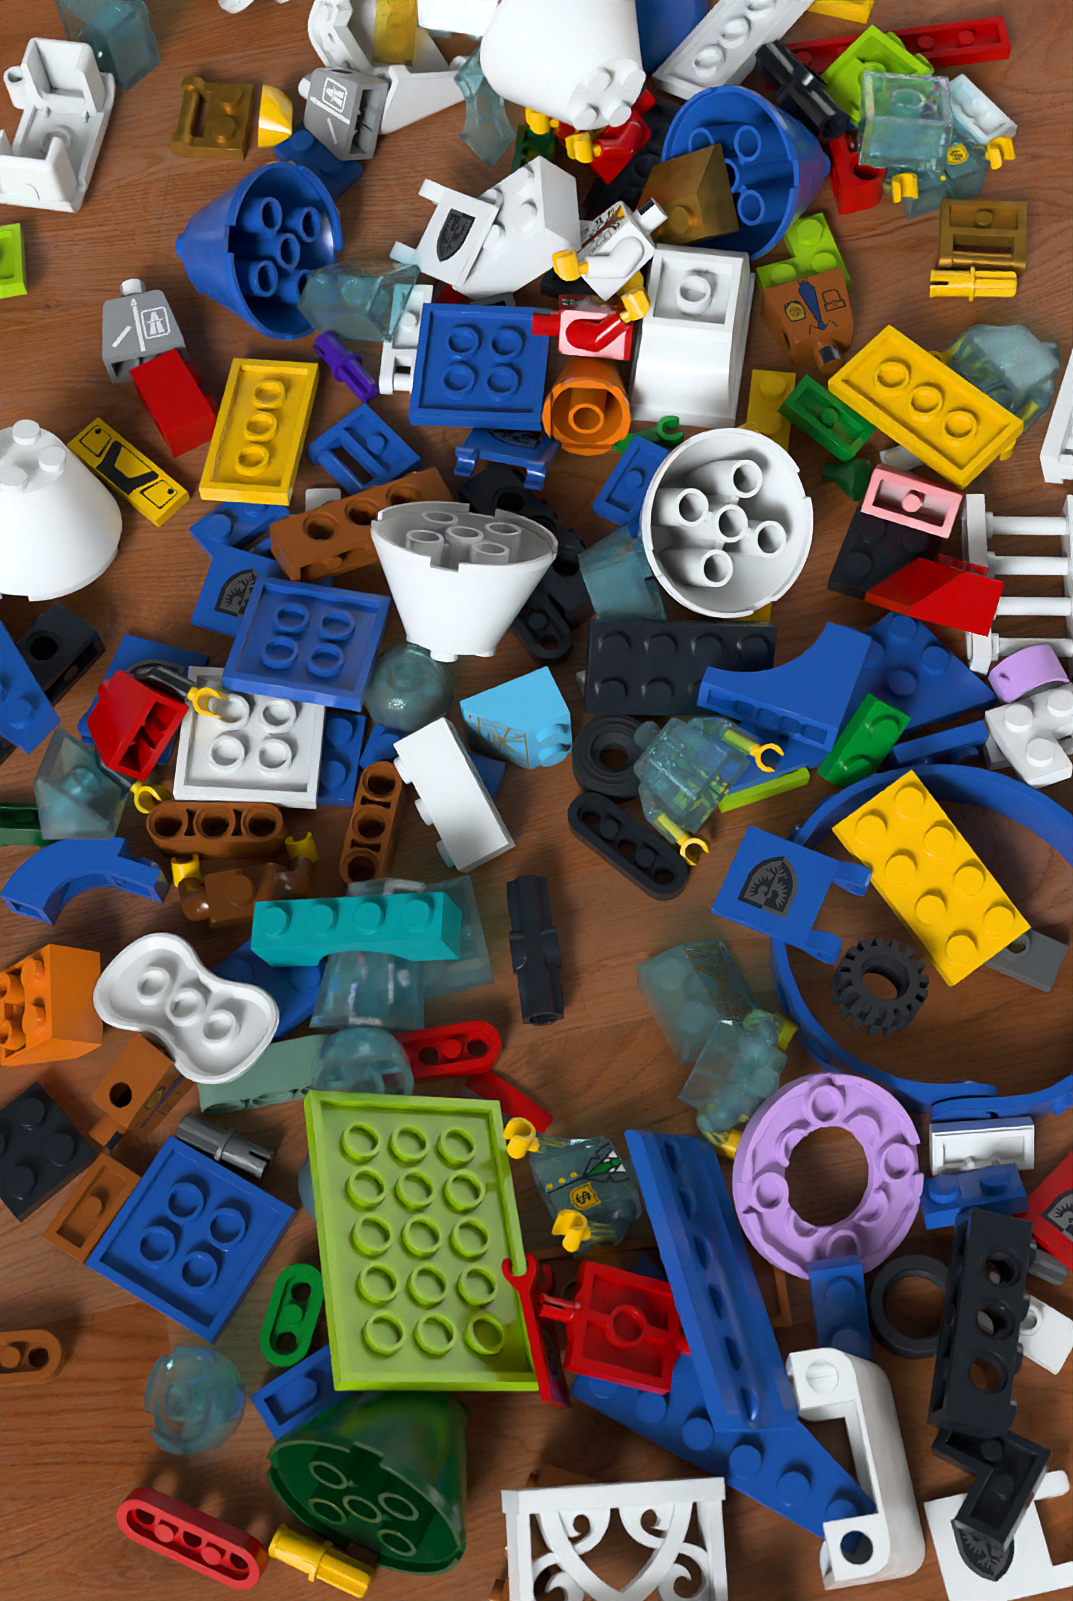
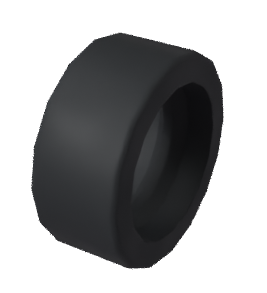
M924 1255L901 1256L886 1264L874 1278L866 1300L869 1327L876 1340L892 1354L911 1360L932 1358L937 1354L940 1329L928 1337L914 1338L904 1335L893 1327L890 1322L885 1302L888 1292L893 1285L907 1277H921L930 1280L939 1287L945 1297L949 1267L940 1260Z

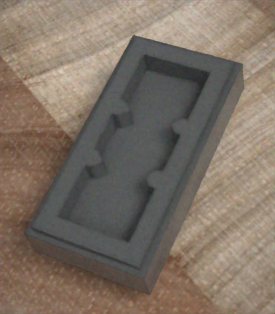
M1028 929L982 965L1049 993L1069 946Z

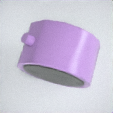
M1045 644L1031 646L1010 655L993 668L988 677L1002 706L1070 683L1054 650L1050 645Z

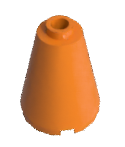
M571 355L546 396L542 411L543 425L547 435L550 438L552 435L557 441H560L562 443L561 448L567 452L583 456L604 454L610 451L612 445L621 438L623 441L628 434L632 416L630 403L615 359Z

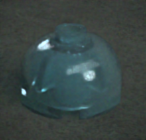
M416 644L396 645L381 652L377 656L364 699L369 716L380 725L410 734L442 717L448 719L455 704V689L453 677L445 662L431 658L430 649Z
M356 1025L341 1029L329 1036L318 1048L311 1068L312 1088L316 1091L411 1096L415 1084L409 1058L403 1045L388 1031L375 1026Z
M180 1345L174 1347L175 1351L170 1356H161L155 1362L147 1380L144 1399L145 1413L154 1414V1422L157 1429H149L151 1436L163 1451L176 1455H193L219 1448L237 1431L244 1416L246 1395L241 1373L238 1367L219 1351L199 1346Z

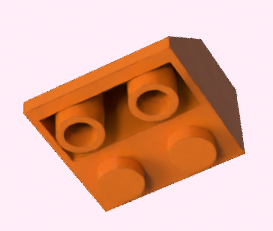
M48 944L0 973V1066L11 1067L77 1059L103 1045V1020L95 1010L93 1003V992L101 976L100 952Z

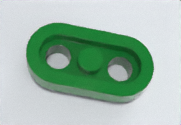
M304 1263L293 1264L285 1268L276 1279L260 1332L259 1345L264 1357L278 1368L291 1369L311 1354L325 1307L323 1279L321 1273L315 1267ZM300 1285L311 1287V1294L304 1301L294 1299V1291ZM288 1334L295 1335L297 1340L295 1347L287 1352L281 1351L279 1348L281 1338Z

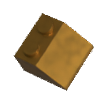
M715 144L653 166L636 210L649 198H653L668 218L650 233L655 247L657 243L692 246L740 231L721 144Z

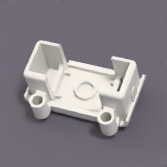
M34 37L28 42L21 66L11 67L3 75L13 105L16 108L24 109L12 148L5 131L0 130V204L77 213L82 206L108 126L115 98L114 76L111 73L99 72L93 50L89 44Z

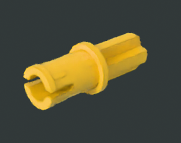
M970 266V271L931 269L930 282H948V285H930V298L969 297L968 301H973V297L1012 298L1016 294L1017 275L1014 271H975V266Z
M283 1523L276 1531L268 1550L269 1557L276 1558L308 1573L310 1581L315 1583L318 1579L323 1580L358 1598L363 1597L367 1593L374 1578L375 1570L371 1566L333 1549V1542L326 1540L322 1544L288 1528Z

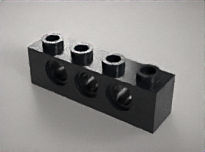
M494 462L458 488L460 503L470 504L469 512L493 517H495L496 509L504 511L515 509L519 511L516 514L539 523L553 533L558 541L557 555L537 586L546 593L572 632L585 623L588 618L593 617L613 602L614 575L604 561L601 559L595 561L587 553L582 538L575 530L571 528L566 530L558 521L554 508L546 499L538 500L530 489L524 488L526 478L518 469L511 471L505 463ZM566 569L573 570L576 572L575 574L570 576H562L558 574L560 571Z
M57 601L47 611L40 613L34 619L30 630L15 644L53 707L60 702L106 652V648L97 630ZM56 652L51 658L40 660L45 654ZM0 736V766L17 748L2 736Z
M972 1207L955 1218L927 1425L987 1440L1007 1434V1428L1012 1426L1017 1410L1016 1397L1012 1396L1014 1375L1020 1370L1024 1353L1022 1343L1018 1342L1020 1324L1025 1320L1030 1306V1294L1025 1290L1027 1271L1031 1269L1036 1256V1242L1031 1239L1033 1222ZM986 1260L992 1262L997 1267L1000 1274L999 1284L993 1282L985 1272ZM979 1311L985 1313L991 1319L993 1324L992 1336L985 1334L978 1324ZM972 1364L978 1365L985 1373L986 1386L984 1389L979 1388L971 1378Z

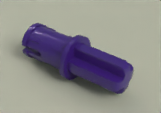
M329 330L320 334L315 340L316 345H313V349L332 370V377L338 382H345L362 403L371 402L374 397L378 396L380 389L374 379L362 367L363 361L361 356L356 352H351L334 331Z

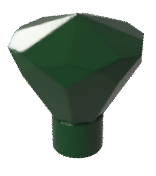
M857 459L842 465L827 462L822 470V479L836 483L853 501H859L864 497L872 478V464L869 459Z

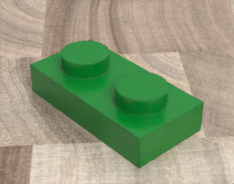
M807 374L777 411L844 463H848L854 458L876 429L875 426Z
M868 693L817 772L825 780L843 789L867 775L874 774L912 718L897 707Z

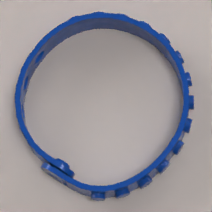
M919 764L886 771L881 774L867 775L838 794L834 792L826 796L815 807V812L809 817L804 826L797 824L787 838L788 841L813 850L827 835L833 832L831 828L910 770H913L935 800L971 804L1013 819L1049 843L1073 868V816L1063 806L1016 779L986 769L965 765ZM770 937L771 974L774 990L784 1016L799 1025V1030L794 1034L802 1048L825 1072L847 1074L869 1080L889 1092L905 1111L930 1113L932 1124L1028 1116L1034 1120L1046 1116L1050 1112H1053L1055 1116H1059L1073 1107V1074L1050 1088L1032 1094L999 1097L998 1089L989 1084L977 1083L972 1080H960L948 1084L920 1083L897 1078L861 1062L841 1048L814 1019L802 1000L790 970L785 942Z

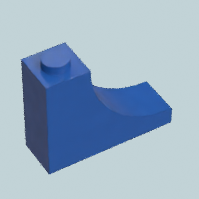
M827 622L817 641L807 651L782 666L757 672H732L708 666L701 682L697 705L831 752L873 637L863 634L851 626H839Z

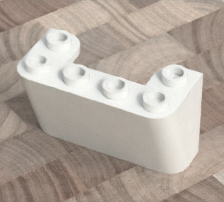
M818 1348L790 1353L785 1370L798 1407V1417L808 1422L845 1419L858 1485L876 1504V1510L872 1515L823 1523L826 1541H823L819 1551V1563L825 1591L902 1578L915 1573L921 1567L925 1558V1542L891 1384L886 1372L875 1363L834 1348ZM860 1531L864 1535L853 1556L840 1550V1542L846 1533Z

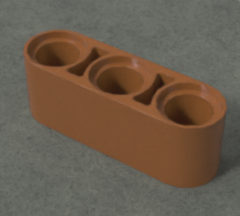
M377 761L370 764L364 769L360 777L339 863V873L348 897L383 895L387 887L407 800L402 777L396 766L387 761ZM383 784L394 786V789L386 795L373 793L378 786ZM371 827H381L384 829L379 837L370 839L363 837L364 832ZM361 870L374 872L373 877L366 882L357 883L352 881L353 876Z
M167 802L154 807L146 820L147 831L155 846L167 858L193 859L192 854H197L199 859H272L280 856L287 849L285 839L289 837L286 824L278 808L264 802ZM172 825L181 826V829L175 835L169 837L162 836L166 828ZM219 825L228 826L224 834L217 837L208 836L214 827ZM266 825L275 826V830L270 835L265 837L255 836L259 828Z

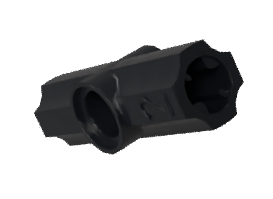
M776 39L771 43H764L755 53L756 63L754 68L775 91L773 98L789 114L800 120L820 142L826 144L831 140H838L847 130L846 123L849 115L827 92L828 84L812 68L801 62L789 47L780 40Z
M536 875L518 876L516 879L506 882V894L512 931H508L513 974H517L522 1020L523 1024L534 1026L551 1025L556 1021L564 1019L563 1011L565 1010L558 969H562L557 926H553L547 877H538Z

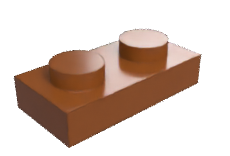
M101 1152L42 1237L85 1265L142 1177Z

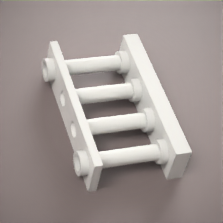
M966 494L960 516L962 560L988 567L987 577L994 579L995 574L1063 575L1064 597H1000L993 620L996 619L997 615L1066 616L1067 638H999L998 633H991V628L988 637L965 631L967 667L978 678H986L991 661H998L999 656H1010L1028 647L1045 644L1052 647L1057 657H1068L1069 679L1073 677V495H1067L1060 517L993 516L992 512H985L984 494ZM992 535H1061L1062 557L995 556L994 552H987V539H992Z

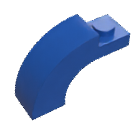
M82 835L58 841L32 855L12 874L2 889L0 897L12 912L54 926L63 908L73 898L85 891L101 887L116 888L163 904L170 886L161 871V867L149 859L135 857L125 839L108 835Z

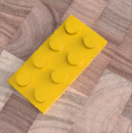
M891 325L886 326L828 380L829 392L961 491L1023 433L1024 422Z
M233 358L199 485L202 500L290 505L320 378L318 363Z
M910 770L831 828L856 863L871 870V883L949 987L956 985L1031 928L913 770Z

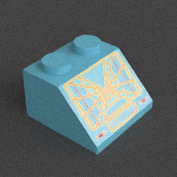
M548 666L460 701L465 737L470 749L530 770L540 765L543 767L556 765L563 761L567 754L572 753L570 712Z

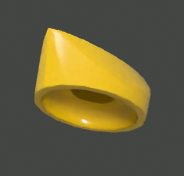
M263 84L258 148L273 147L291 137L296 107L295 103L285 93L266 84Z

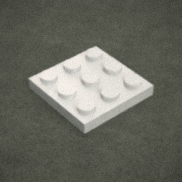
M189 666L188 679L196 682V688L208 687L222 691L228 696L229 701L215 696L209 700L210 711L221 715L220 718L201 715L195 710L192 701L188 700L186 702L190 708L182 719L173 788L175 801L264 802L275 807L317 809L327 706L223 689L222 674L225 668Z

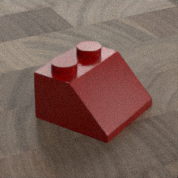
M939 554L937 562L918 558L868 590L864 601L909 617L988 637L1005 582L987 577L988 567Z

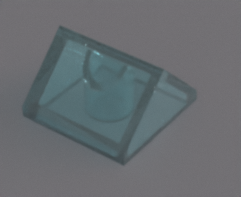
M59 726L53 733L33 782L42 838L110 840L116 834L129 793H125L99 771L95 764V753Z

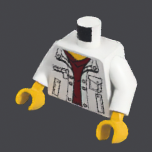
M649 198L635 212H632L623 201H619L594 221L579 220L582 249L578 252L573 249H567L553 253L554 271L565 281H573L581 276L606 302L654 255L656 247L650 233L668 217L653 198Z

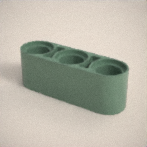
M318 1034L271 1043L255 1065L232 1082L224 1084H203L197 1082L201 1113L209 1116L226 1115L304 1099L309 1090H338L342 1087V1079L335 1038L332 1035Z

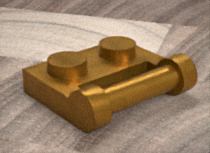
M197 76L184 77L180 88V94L183 97L177 132L171 136L170 151L174 155L185 158L244 160L256 96L253 84L204 82ZM199 102H209L203 138L193 137Z
M941 198L937 270H951V268L970 269V266H975L977 270L1014 271L1017 276H1024L1027 259V202ZM953 245L1011 247V254L953 251Z

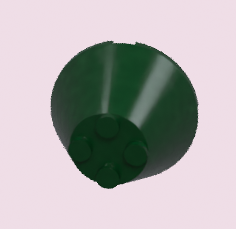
M349 1390L274 1442L266 1457L271 1460V1467L267 1472L268 1480L280 1500L299 1520L325 1540L333 1542V1545L347 1552L351 1543L379 1555L375 1565L400 1573L419 1576L447 1573L458 1565L467 1545V1422L471 1416V1410L463 1402L455 1399L448 1391Z

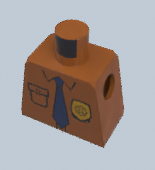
M837 268L763 289L761 317L791 364L798 366L815 361L820 374L828 376L837 373L845 365L841 353L851 349L854 323L842 269Z
M136 1032L92 1094V1101L105 1112L88 1133L98 1143L111 1151L128 1130L148 1136L196 1082L180 1073L163 1045Z

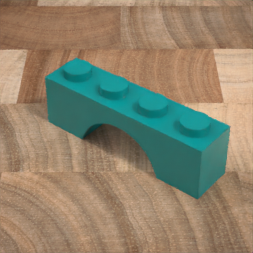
M445 892L255 902L250 949L272 968L318 966L319 960L324 956L344 951L381 952L396 955L410 961L459 959L462 911Z

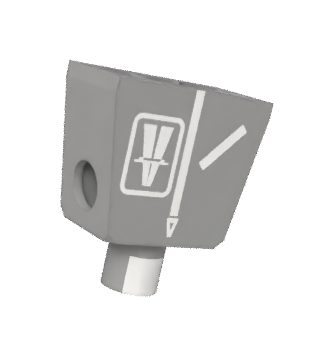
M345 67L316 68L312 74L303 77L299 84V94L307 100L303 118L304 126L341 161L373 159L389 82Z
M129 279L120 285L121 298L107 300L103 304L102 358L112 384L132 380L129 370L176 348L184 363L190 361L183 336L163 291L157 289L146 292L143 281Z

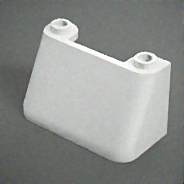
M315 0L309 16L308 32L311 43L326 68H350L389 82L378 135H387L466 100L476 92L483 75L475 62L469 56H457L449 66L419 20L418 15L425 0Z

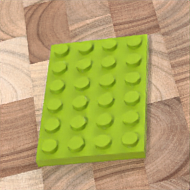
M309 1090L303 1101L334 1390L538 1391L539 1388L519 1293L505 1279L501 1269L503 1260L509 1258L512 1261V1269L515 1276H522L527 1272L509 1157L506 1149V1139L502 1135L504 1126L500 1102L497 1100Z

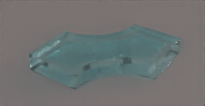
M479 46L456 73L454 81L463 93L467 112L466 123L460 137L489 167L497 163L517 134L507 119L504 98L493 90L482 72L480 63L481 46Z

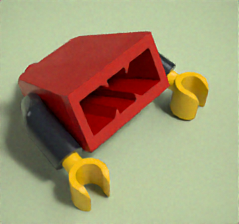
M164 666L138 668L134 674L123 670L115 672L112 678L100 684L98 688L99 701L87 721V727L94 741L96 767L125 793L128 794L132 791L135 794L134 803L136 808L140 812L147 814L156 807L152 801V795L160 801L171 800V792L164 785L146 786L142 781H146L190 708L186 702L188 700L192 701L195 710L201 715L220 718L221 715L210 711L209 700L215 696L229 701L228 696L224 692L208 687L198 689L195 687L196 682Z

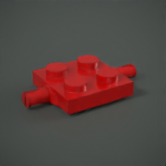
M585 1261L579 1265L575 1294L570 1301L548 1296L544 1293L541 1294L537 1306H540L536 1309L538 1317L542 1316L566 1323L568 1339L563 1370L663 1395L671 1389L673 1367L679 1354L690 1355L684 1329L675 1307L670 1283Z

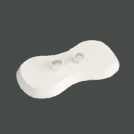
M171 933L148 934L128 945L103 971L93 992L95 1010L104 1022L120 1029L142 1032L153 1037L165 1047L181 1074L192 1081L203 1084L232 1082L246 1073L268 1049L279 1024L277 1004L265 989L249 983L226 980L215 975L204 966L193 946L187 940Z

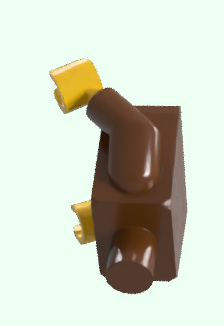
M307 832V837L297 842H294L292 836L285 839V845L290 857L289 867L276 863H264L203 875L202 879L200 861L197 854H192L193 860L183 863L176 862V857L171 858L173 882L175 887H178L184 914L192 921L207 919L209 931H216L253 924L255 902L306 899L311 890L312 863L319 858L312 833Z

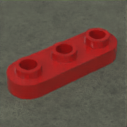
M475 1020L369 1039L357 1050L354 1066L359 1079L365 1086L374 1090H387L489 1071L498 1063L502 1053L500 1036L492 1025L484 1021ZM475 1043H481L486 1046V1051L481 1056H473L468 1052L469 1048ZM429 1051L435 1052L438 1055L435 1063L425 1065L420 1061L424 1053ZM386 1060L390 1065L384 1073H375L372 1070L375 1062Z
M149 1487L135 1488L118 1507L117 1522L128 1538L231 1588L238 1590L252 1588L268 1566L267 1551L257 1538Z

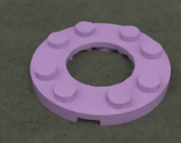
M832 1072L815 1073L797 1078L779 1088L774 1095L768 1097L759 1106L748 1122L739 1141L733 1167L732 1184L734 1203L740 1224L751 1244L767 1261L785 1272L808 1280L806 1262L858 1254L862 1263L863 1274L881 1264L894 1252L907 1235L915 1219L920 1204L919 1196L922 1195L924 1173L919 1172L916 1144L920 1143L919 1137L905 1109L889 1092L879 1085L860 1077ZM839 1126L851 1132L864 1148L869 1164L868 1186L861 1203L846 1219L831 1226H813L802 1221L790 1207L788 1201L789 1189L785 1180V1167L790 1163L788 1159L792 1149L809 1132L820 1127Z

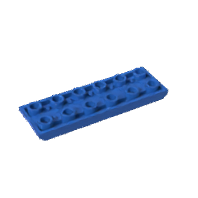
M636 1129L627 1130L624 1132L631 1154V1161L641 1187L646 1211L651 1220L660 1250V1257L667 1273L675 1300V1307L680 1316L690 1349V1356L697 1372L714 1432L789 1431L793 1429L798 1416V1407L712 1142L701 1136L660 1134L655 1131Z

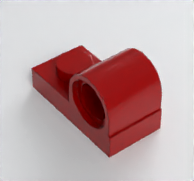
M844 133L838 140L834 139L826 144L821 142L822 151L827 154L830 160V171L827 176L838 214L845 215L868 210L879 204L883 196L887 170L883 157L872 151L854 152L851 136H844Z

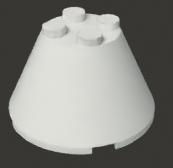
M502 0L492 14L483 34L480 48L482 72L493 90L501 97L572 125L577 130H594L607 125L618 127L629 119L631 115L630 108L638 98L646 78L645 72L642 69L635 0Z
M20 420L13 427L0 430V598L2 599L3 594L28 596L29 601H41L61 597L85 587L110 566L118 553L117 546L121 532H123L120 509L109 490L57 436L41 429L35 421Z
M740 428L713 429L699 433L682 442L658 467L641 508L638 539L641 546L645 549L649 564L660 584L676 601L686 608L706 616L719 618H737L751 615L753 611L782 597L799 576L811 546L813 508L811 497H806L797 474L800 469L782 447L762 434Z
M446 501L411 502L385 508L378 512V521H371L370 530L374 546L406 631L407 641L430 649L431 658L443 662L456 661L458 655L474 654L482 657H491L496 654L498 643L556 558L558 541L552 532L539 523L515 513L496 509L495 517L469 512L470 504Z

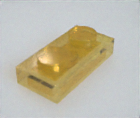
M376 0L372 62L412 66L418 0Z

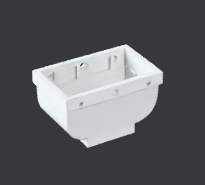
M657 243L653 262H649L645 290L651 300V306L647 314L640 318L627 396L631 407L632 420L659 422L661 418L673 415L679 417V425L714 429L735 427L755 286V273H750L749 255L747 252Z

